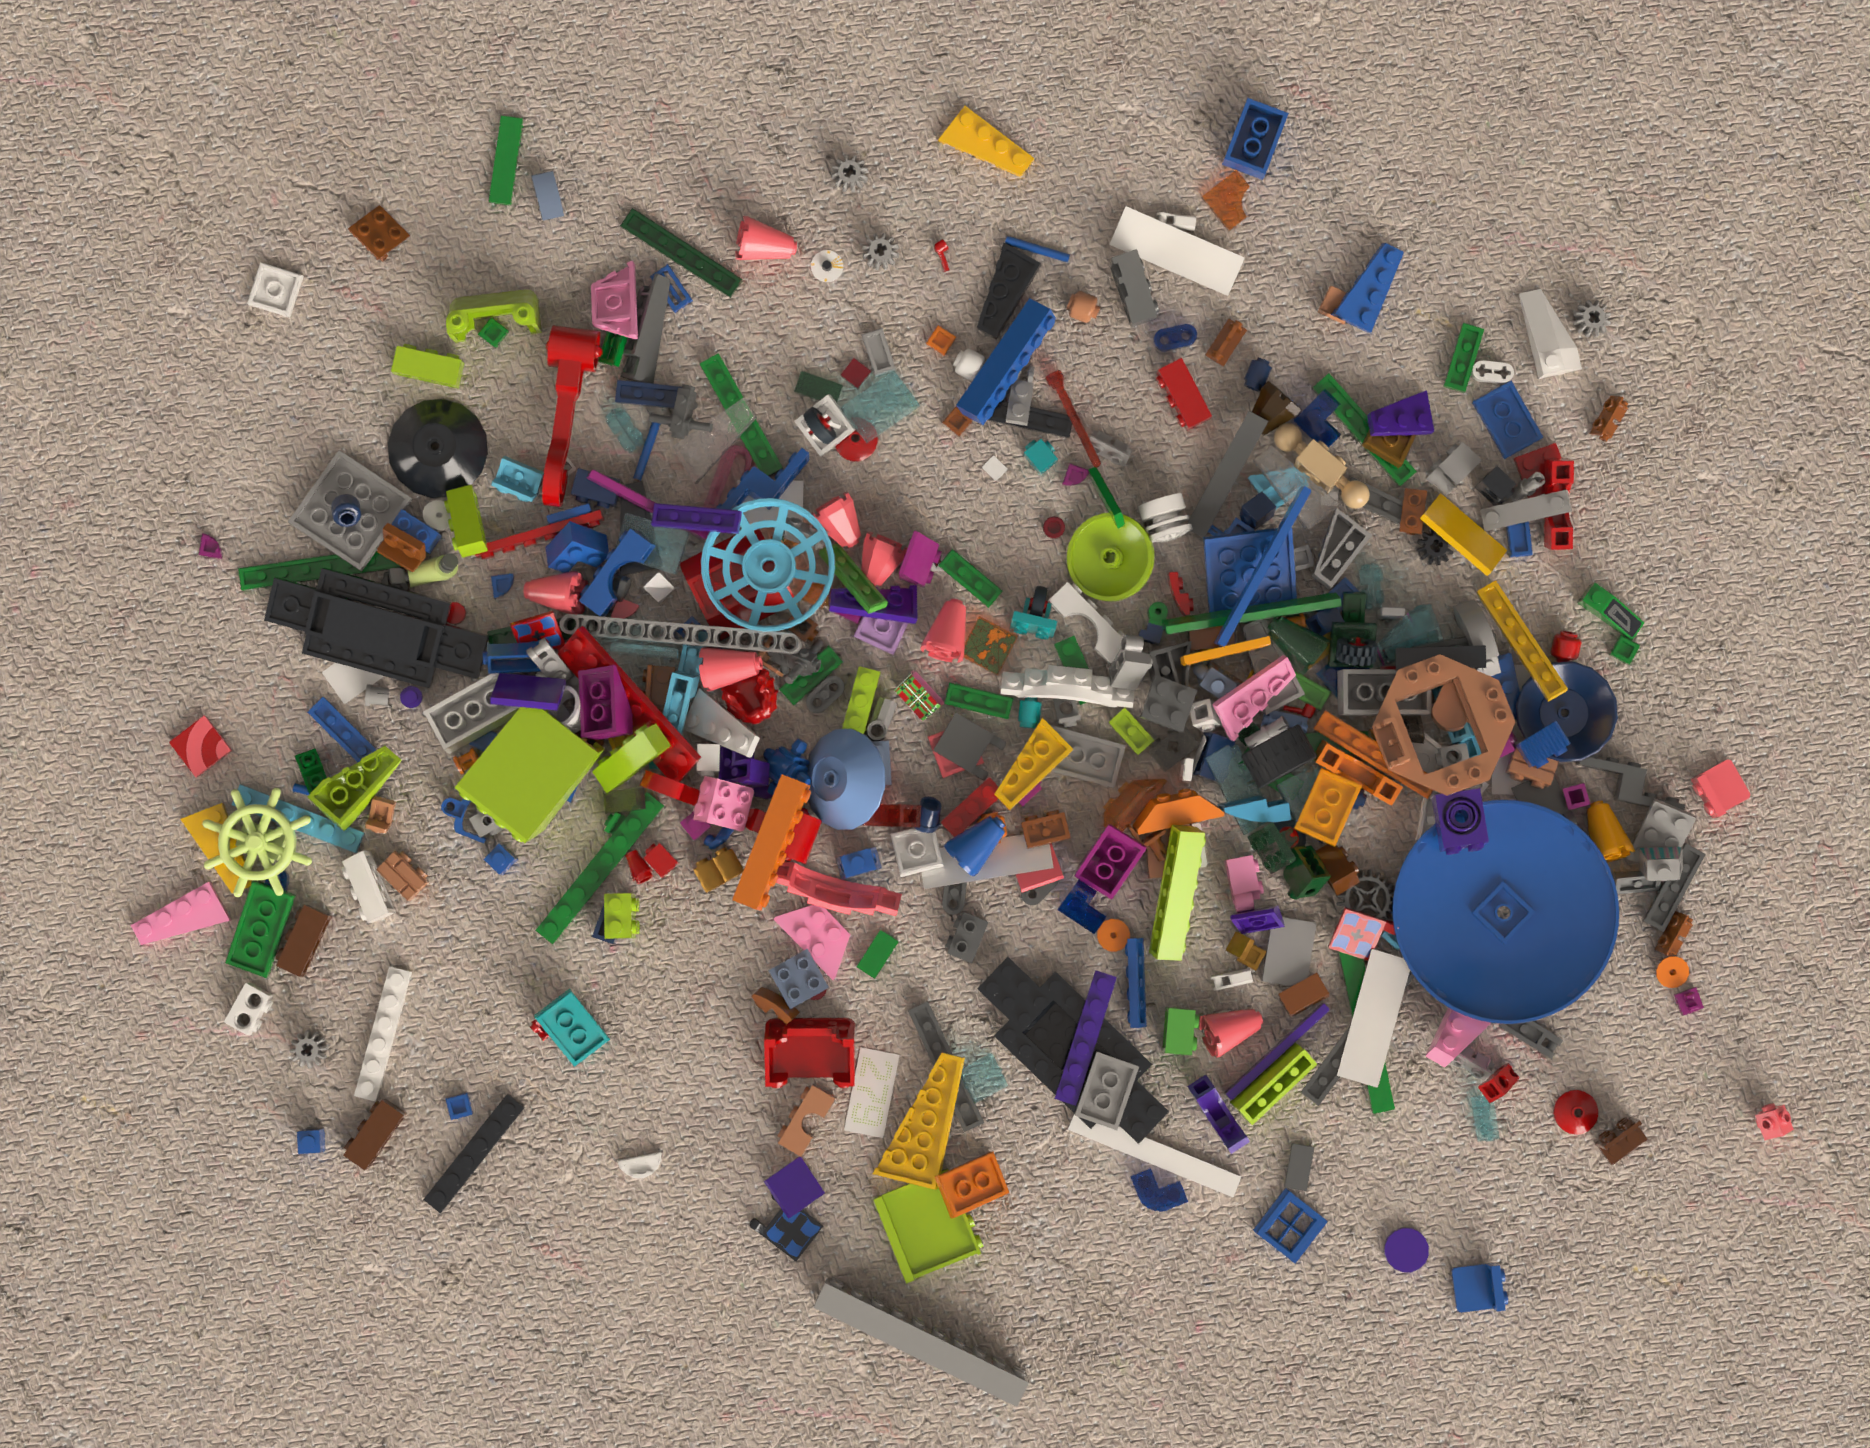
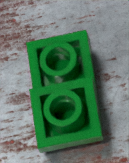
M316 748L295 755L298 768L309 794L327 778Z

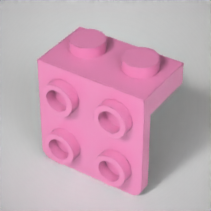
M704 776L703 782L700 785L699 799L694 808L693 819L743 831L746 826L754 790L743 785Z

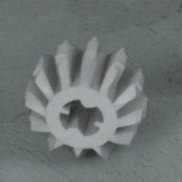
M844 155V162L838 158L836 162L839 166H832V171L835 173L831 175L832 180H837L835 183L836 187L843 185V192H846L847 188L851 187V192L854 193L855 185L862 189L863 184L861 181L867 182L868 177L864 174L868 173V168L863 167L865 164L864 160L857 162L856 155L852 157V160H849L848 155ZM853 170L854 175H850V178L846 177V173Z
M875 233L873 234L874 241L867 238L866 242L868 245L862 246V250L867 252L862 256L863 259H869L867 266L870 267L876 263L875 270L878 271L880 265H883V269L887 270V262L894 266L895 261L892 258H899V253L895 252L899 249L898 244H892L894 242L893 237L886 240V233L882 234L881 239H878V235ZM877 248L885 249L883 256H879V253L875 254L877 253Z
M1587 300L1585 306L1580 304L1578 306L1579 311L1573 314L1575 318H1578L1573 322V325H1580L1581 327L1577 331L1581 333L1585 330V337H1589L1592 332V335L1596 338L1599 336V332L1604 334L1607 331L1605 326L1611 324V321L1606 319L1611 316V313L1604 312L1607 305L1599 307V300H1596L1594 304ZM1593 315L1595 316V319L1591 323L1589 321V318Z
M310 1030L305 1031V1037L303 1034L298 1033L297 1038L299 1041H291V1044L296 1046V1048L289 1051L290 1053L296 1052L297 1054L292 1060L297 1061L301 1059L299 1062L300 1067L307 1063L308 1068H313V1062L319 1066L321 1065L319 1058H327V1055L322 1053V1050H328L329 1047L321 1045L326 1041L325 1037L317 1040L319 1032H314L311 1035ZM312 1045L311 1053H306L307 1046Z

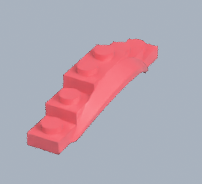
M784 861L782 866L779 865L776 872L778 874L776 883L788 886L787 892L808 897V904L850 915L851 910L872 916L874 911L893 916L897 915L902 894L889 891L884 887L841 880L810 870L794 862Z

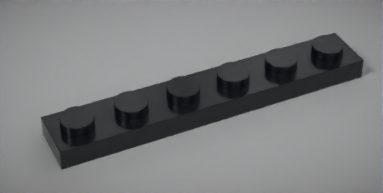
M507 1094L423 1200L441 1214L525 1107L511 1095Z

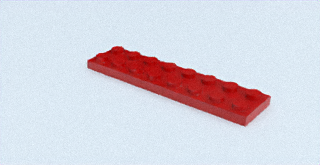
M584 626L578 628L559 651L558 656L578 679V671L616 665L632 710L633 734L629 736L634 735L635 737V731L644 725L650 727L657 724L671 746L656 757L653 762L667 778L680 782L702 757Z

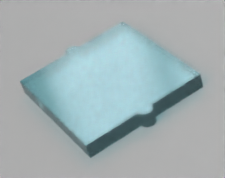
M992 1053L962 1069L961 1078L965 1084L964 1088L968 1090L974 1104L1008 1086L1001 1072L1002 1068L998 1066Z

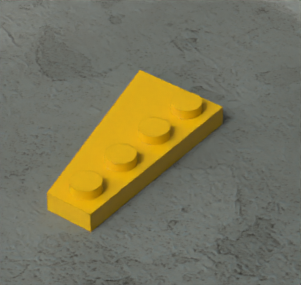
M967 106L962 108L938 139L940 143L950 145L956 150L963 153L966 152L977 159L987 161L1019 177L1024 174L1034 161V157Z
M224 803L180 819L208 860L220 855L218 848L219 833L203 827L202 823L204 820L209 819L223 825L228 818ZM230 837V850L237 847L235 845L237 839ZM243 854L234 859L243 867L245 859ZM224 863L215 866V870L233 894L239 876L230 871ZM247 880L244 890L250 888L253 880Z

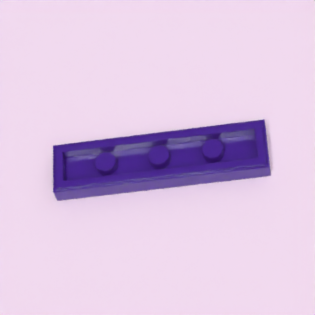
M654 503L651 525L653 527L739 534L742 512L740 510Z

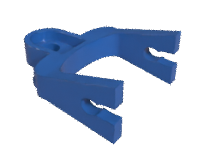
M452 797L445 799L442 802L441 809L444 814L455 818V832L485 843L486 837L480 838L479 835L466 831L463 828L464 815L471 801L464 798L461 801ZM449 802L454 803L455 809L450 810L447 804Z

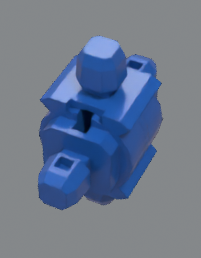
M796 739L791 745L792 749L781 746L776 750L767 748L764 751L763 757L770 764L769 778L773 780V782H770L767 792L772 796L781 774L810 785L811 777L807 774L808 767L806 766L810 762L801 755L804 754L807 748L805 741Z

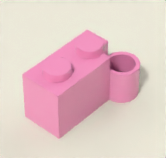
M1253 855L1224 860L1232 902L1235 905L1236 912L1255 909L1253 900L1260 899V894H1264L1262 881H1258L1256 872H1259L1258 860L1253 859Z

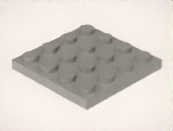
M338 450L288 523L362 572L384 540L383 527L387 522L392 524L400 510H406L412 498ZM342 494L353 495L360 503L361 518L357 524L351 527H342L333 520L332 501Z

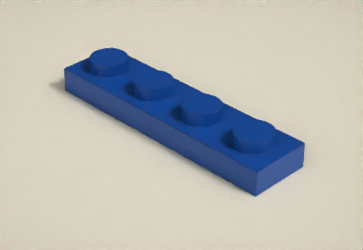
M322 697L307 712L357 762L377 750L325 697Z
M1129 938L1125 945V953L1128 956L1126 976L1129 979L1127 999L1130 1004L1127 1018L1130 1028L1147 1027L1144 938Z

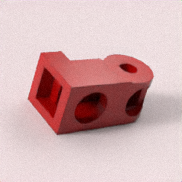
M1506 1063L1497 1069L1486 1081L1482 1082L1478 1088L1488 1102L1491 1103L1506 1095L1520 1077L1514 1072L1511 1065Z

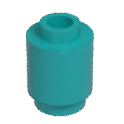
M1037 697L1020 700L1019 727L1036 729L1037 724L1040 722L1042 703L1038 702Z

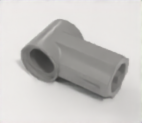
M879 697L867 728V736L871 741H882L885 739L897 706L896 702ZM880 726L883 729V734L880 737H874L871 734L872 727Z

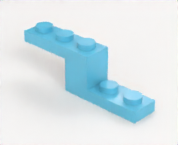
M700 631L698 634L699 641H706L708 633ZM683 645L678 671L672 672L663 715L681 735L683 734L690 699L696 696L700 680L699 665L703 664V658H699L702 646Z

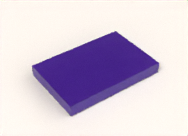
M499 673L490 701L491 704L558 710L566 686V679Z

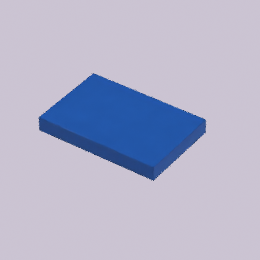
M1512 381L1503 384L1472 402L1503 459L1544 438Z

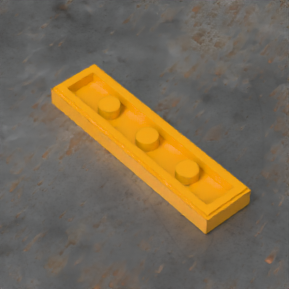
M1266 636L1185 655L1180 658L1183 666L1267 647L1271 644L1270 637Z

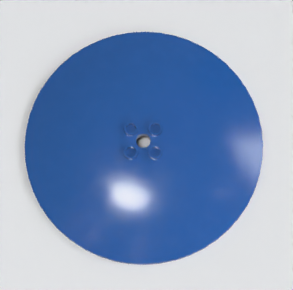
M1518 800L1483 802L1489 842L1482 850L1468 852V848L1461 849L1460 853L1446 855V851L1440 852L1436 824H1434L1419 838L1406 856L1395 884L1392 914L1396 940L1408 968L1417 981L1428 993L1448 1008L1464 1016L1490 1023L1515 1024L1535 1021L1553 1015L1577 1001L1591 988L1605 969L1613 952L1619 927L1617 889L1603 854L1588 835L1572 821L1546 807ZM1459 813L1455 814L1456 821L1464 823V816ZM1504 906L1509 909L1510 915L1507 919H1501L1498 916L1497 910L1499 907Z

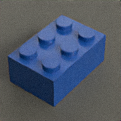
M1247 98L1222 165L1263 180L1289 113Z

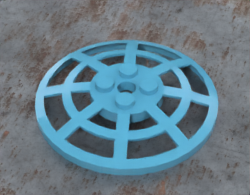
M774 498L756 499L734 507L732 510H740L742 512L740 523L742 530L732 538L726 551L713 547L720 532H710L703 547L701 574L710 600L726 618L750 630L762 632L780 631L802 623L822 605L833 583L835 555L826 530L809 511L786 500ZM759 507H779L777 521L763 520L749 524L743 513ZM788 510L806 518L818 532L806 539L798 529L786 523ZM761 528H775L772 539L759 541L754 533L755 530ZM784 530L793 534L801 543L789 549L781 542ZM746 536L752 546L744 556L733 553L738 542ZM822 539L828 554V576L815 573L816 562L812 546ZM804 551L808 555L809 572L796 569L795 557ZM710 556L723 559V576L726 587L714 592L709 576ZM766 561H773L775 563V569L772 572H765L763 570V565ZM730 562L742 565L744 577L735 582L731 580ZM793 578L805 580L806 582L801 591L792 598L787 586H789ZM813 582L824 584L823 592L818 600L807 612L802 614L797 603L807 594ZM747 585L757 590L758 594L755 603L745 599L739 594L738 590ZM777 592L780 593L785 602L776 606H764L766 595ZM732 594L740 604L751 609L752 613L749 622L733 615L723 606L720 599ZM789 609L794 617V620L787 623L758 625L761 612L775 613Z

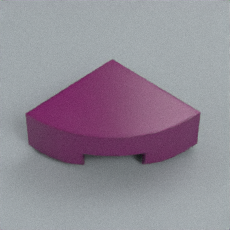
M1069 463L1062 485L1074 486L1083 482L1089 475L1088 469Z
M202 533L199 555L222 559V550L219 543L213 537Z

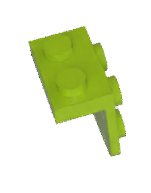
M604 894L605 939L636 938V934L640 933V922L636 920V912H639L640 903L639 898H635V894Z

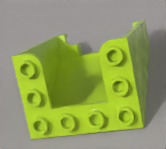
M520 707L455 786V789L459 791V795L462 798L472 801L477 805L476 808L481 813L491 816L496 825L506 828L512 833L511 835L515 840L527 843L547 828L605 749L597 742L593 746L588 744V739L578 737L549 714L547 709Z

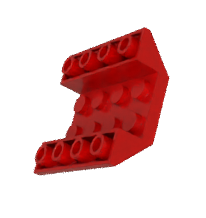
M760 529L754 531L759 541L765 540ZM735 535L713 547L726 551L728 544ZM746 536L738 542L733 553L744 556L752 546ZM702 552L678 563L709 626L745 629V627L739 626L726 618L710 600L701 574ZM710 556L709 576L714 592L726 587L723 576V559ZM766 561L763 565L765 572H772L775 569L773 561ZM730 562L732 582L744 577L741 564ZM750 585L738 590L739 594L745 599L755 603L758 594L757 590ZM787 586V589H788V591L790 592V594H791V596H792V598H793L794 595H793V593H792L790 587ZM777 592L766 595L764 606H776L785 602L780 593ZM732 594L720 599L723 606L733 615L749 622L752 613L751 609L740 604ZM761 612L759 621L775 613ZM722 633L720 641L730 637L729 633Z

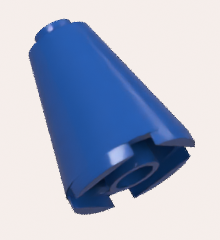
M989 816L947 841L944 847L952 858H956L959 862L958 864L968 874L975 876L1005 833L1003 828L1006 825L999 817L993 818Z

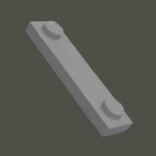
M1568 490L1480 509L1484 530L1489 531L1572 512Z

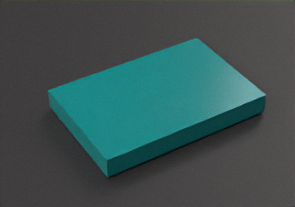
M570 988L534 1015L538 1023L574 1067L610 1040Z

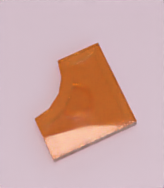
M1237 170L1202 196L1203 201L1228 232L1246 219L1242 207V199L1250 186Z

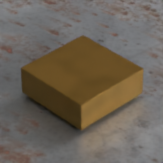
M1235 931L1225 951L1245 960L1255 941Z
M1253 944L1245 960L1238 957L1236 960L1256 971L1267 951Z

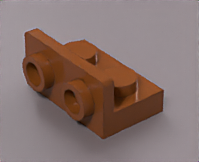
M387 522L383 527L384 540L377 548V552L407 570L415 572L426 558L425 543Z
M648 664L647 669L643 670V682H646V691L642 692L659 711H664L672 672L676 671V667Z
M1059 810L1047 812L1046 817L1038 818L1037 815L1024 818L1025 822H1021L1027 849L1071 839L1065 813H1059Z

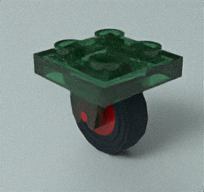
M1292 819L1272 822L1247 837L1252 849L1260 856L1263 866L1271 874L1295 862L1297 859L1292 852L1293 847L1305 846L1306 834L1294 829L1297 822Z

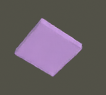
M863 616L853 637L894 655L908 623Z

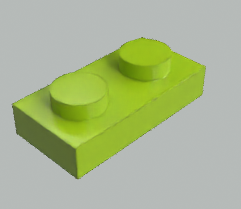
M1126 708L1108 722L1137 755L1154 741Z

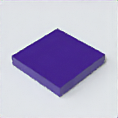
M800 1156L763 1181L788 1219L825 1194Z

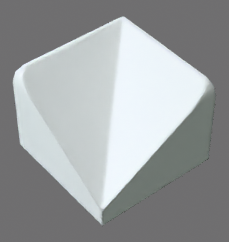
M660 572L643 587L659 604L675 590Z

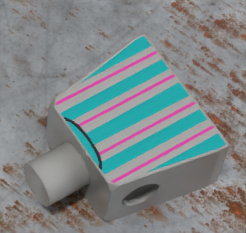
M1682 847L1639 848V870L1646 880H1679L1683 870Z

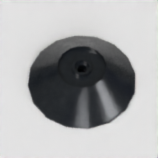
M446 399L423 400L406 409L394 423L388 440L389 463L397 479L413 493L429 498L447 497L446 491L471 485L482 473L488 455L487 435L478 417L464 405ZM433 443H439L437 450L432 449Z

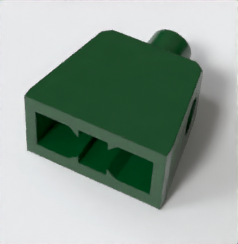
M1312 845L1293 847L1283 873L1284 879L1290 887L1287 892L1288 896L1294 900L1315 896L1330 879L1331 875Z

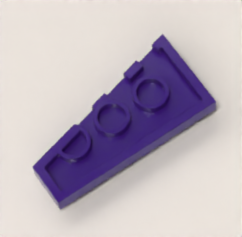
M910 585L909 588L901 589L899 586H890V589H878L876 587L888 603L885 608L869 614L847 588L830 589V612L916 624L918 619L917 585Z

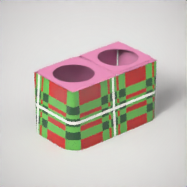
M912 671L894 691L918 718L924 721L945 703L917 672L912 675L914 672Z

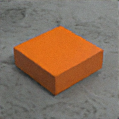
M938 325L926 342V345L945 356L955 341L956 336Z

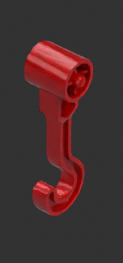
M553 325L549 341L546 343V350L548 351V366L558 368L556 379L558 398L552 439L544 468L542 501L543 505L562 507L568 481V470H565L564 466L569 452L576 401L581 394L584 371H596L598 359L602 355V348L600 347V331Z
M645 770L640 782V786L693 806L697 804L700 790ZM756 808L750 809L745 827L748 830L759 833L766 812ZM806 808L801 809L803 815L800 822L794 826L793 832L795 835L790 845L787 844L785 849V862H790L793 859L806 864L822 820L810 816Z

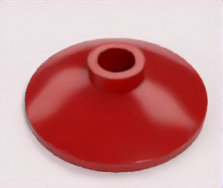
M850 418L849 420L856 430L837 444L835 448L839 455L846 460L853 462L863 461L874 453L878 443L877 433L868 421L862 418ZM853 435H858L860 437V440L858 442H853L851 440V437Z
M1570 1090L1563 1093L1557 1099L1554 1106V1118L1557 1125L1563 1131L1574 1135L1584 1134L1591 1130L1597 1122L1598 1106L1594 1098L1588 1093L1581 1090ZM1576 1109L1581 1110V1115L1579 1117H1576L1574 1115V1111Z

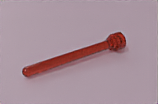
M1061 370L1054 371L1047 375L1045 379L1049 387L1056 389L1092 465L1097 468L1101 465V461L1063 386L1065 378Z

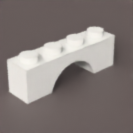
M1067 582L1048 600V603H1052V607L1062 618L1070 615H1080L1089 619L1097 631V643L1094 650L1110 665L1121 649V640L1124 633L1121 630L1116 632L1111 627L1113 622L1105 614L1101 616L1096 611L1098 607L1090 599L1086 601L1080 595L1082 593L1080 588L1074 583L1070 585Z

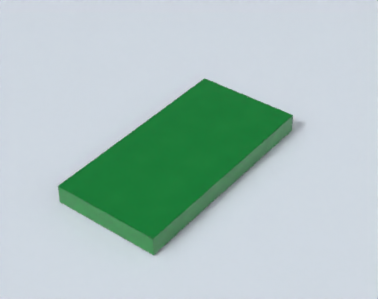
M253 880L225 963L268 978L296 895L284 891L282 895L278 896L275 894L272 886Z

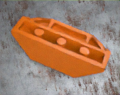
M1182 789L1177 794L1163 793L1157 795V798L1150 799L1133 823V829L1140 835L1168 829L1172 825H1186L1223 817L1224 812L1196 791Z

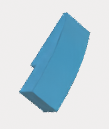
M1258 795L1217 804L1223 812L1249 821L1281 822L1291 820L1289 803L1282 799L1267 802L1266 798Z

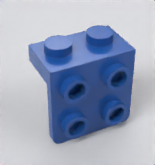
M1487 1263L1454 1267L1452 1269L1455 1303L1458 1312L1494 1309L1497 1312L1506 1311L1505 1304H1508V1295L1506 1291H1503L1502 1282H1505V1272L1503 1268H1500L1499 1264Z

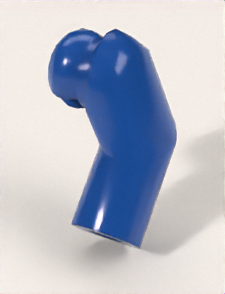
M722 827L716 837L709 834L703 843L709 847L708 849L714 850L725 843L734 830Z

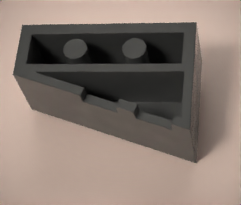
M1135 249L1112 257L1109 267L1130 327L1132 328L1155 320L1159 307L1156 300H1152L1150 293L1152 292L1151 284L1145 277L1144 264L1139 257L1138 250Z
M1191 641L1148 652L1153 658L1152 667L1148 669L1151 682L1154 676L1158 675L1189 687L1190 665H1181L1180 658L1190 654Z

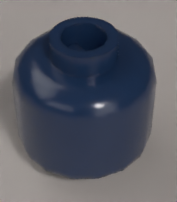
M342 494L332 501V516L336 524L342 527H351L358 523L361 518V509L356 497L350 494Z

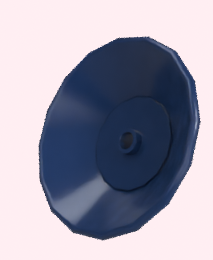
M1574 661L1553 662L1551 664L1568 688L1567 691L1548 702L1530 676L1523 684L1516 703L1517 725L1524 739L1557 721L1571 744L1566 746L1568 751L1558 757L1553 754L1548 758L1559 762L1581 761L1598 753L1611 739L1618 719L1616 697L1608 681L1592 667ZM1562 709L1567 710L1568 715L1566 717L1561 715Z

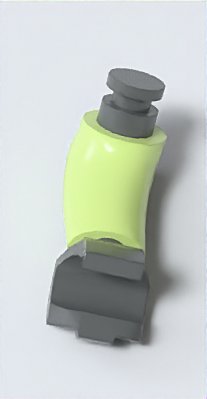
M452 553L422 561L415 572L409 570L405 572L404 567L392 568L384 572L381 583L408 590L407 583H409L411 588L427 583L448 580L458 571V558Z

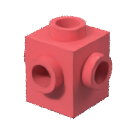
M1774 1103L1761 1107L1762 1111L1755 1115L1757 1126L1761 1130L1764 1140L1782 1137L1794 1130L1790 1114L1784 1104L1775 1106Z

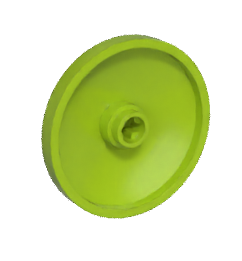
M1109 513L1098 514L1086 520L1074 532L1067 550V566L1073 582L1086 595L1101 601H1120L1137 593L1148 581L1154 566L1153 543L1145 528L1131 517L1123 515L1125 526L1117 528Z

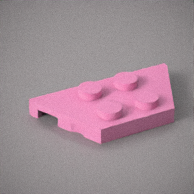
M630 261L626 263L627 267L617 273L613 271L606 278L591 284L592 324L598 329L638 339L636 272L634 262Z
M815 905L776 916L774 920L803 950L808 949L815 963L834 980L851 934L825 908Z

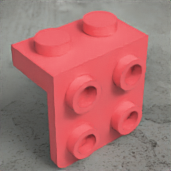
M1729 759L1691 779L1695 793L1701 797L1704 802L1705 811L1712 818L1726 814L1727 810L1750 798L1749 790L1733 762Z

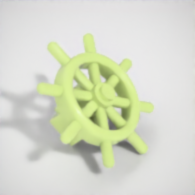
M277 787L273 788L267 805L252 804L247 806L239 790L233 789L231 796L237 810L228 816L223 825L209 819L204 820L202 823L203 827L219 833L218 848L220 855L205 861L204 868L211 869L224 863L230 871L239 876L233 892L235 897L242 896L247 880L269 879L275 894L280 896L284 890L277 875L283 872L292 860L304 865L312 863L310 857L295 852L297 842L295 830L309 824L311 818L305 815L290 822L285 814L275 808L281 794V790ZM251 814H263L259 824L252 821ZM271 817L275 819L281 827L274 830L268 828ZM242 819L243 826L241 831L233 829ZM230 837L237 839L235 844L237 847L231 850ZM245 853L248 855L242 867L234 858ZM257 854L263 865V871H251Z

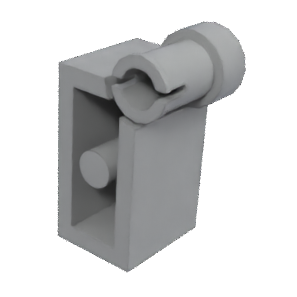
M1464 442L1459 446L1455 443L1446 452L1449 456L1444 461L1439 459L1431 467L1433 472L1426 478L1432 485L1435 484L1445 496L1482 461Z

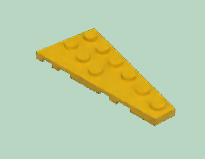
M941 1053L929 1074V1078L919 1091L914 1104L910 1107L895 1133L894 1139L872 1174L934 1190L938 1189L934 1176L941 1174L965 1057Z

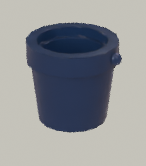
M929 796L923 797L920 800L916 810L910 815L911 824L916 830L923 833L937 831L938 827L941 826L940 813L942 805L940 801Z

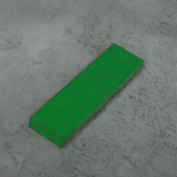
M501 116L489 203L512 205L523 118Z

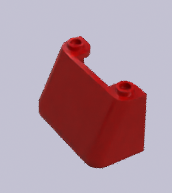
M778 1018L766 1021L764 1034L765 1087L781 1088L787 1084L788 1078H833V1083L840 1088L855 1086V1022L850 1018H794L787 1025Z

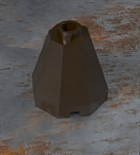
M1268 381L1262 387L1252 412L1268 421L1262 432V435L1265 436L1296 417L1302 409Z

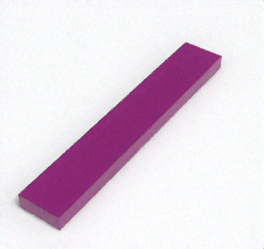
M594 469L589 471L586 477L588 480L653 514L654 503L656 502ZM682 529L701 540H706L710 533L709 531Z

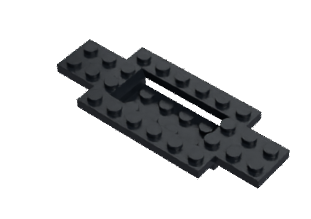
M328 568L321 569L317 588L275 577L264 621L304 631L306 637L302 654L426 688H431L436 668L478 679L483 664V651H486L489 635L447 624L452 602ZM338 596L345 597V598H349V599L356 600V601H360V602L367 603V604H371V605H374V606L382 607V608L389 609V610L396 611V612H400V613H403V614L411 615V616H414V617L422 618L423 620H419V619L412 618V617H408V616L401 615V614H398V613H394V612H390V611H387V610L379 609V608H376V607L368 606V605H365V604L357 603V602L350 601V600H347V599L339 598Z
M1007 957L977 988L1009 1019L994 1037L1056 1095L1078 1026L1077 1023L1086 1000L1056 971L1039 987ZM1104 1018L1077 1104L1075 1106L1066 1102L1063 1103L1075 1114L1096 1051L1139 1066L1119 1124L1139 1144L1169 1111L1137 1081L1150 1068L1152 1063ZM1080 1118L1090 1129L1096 1124Z

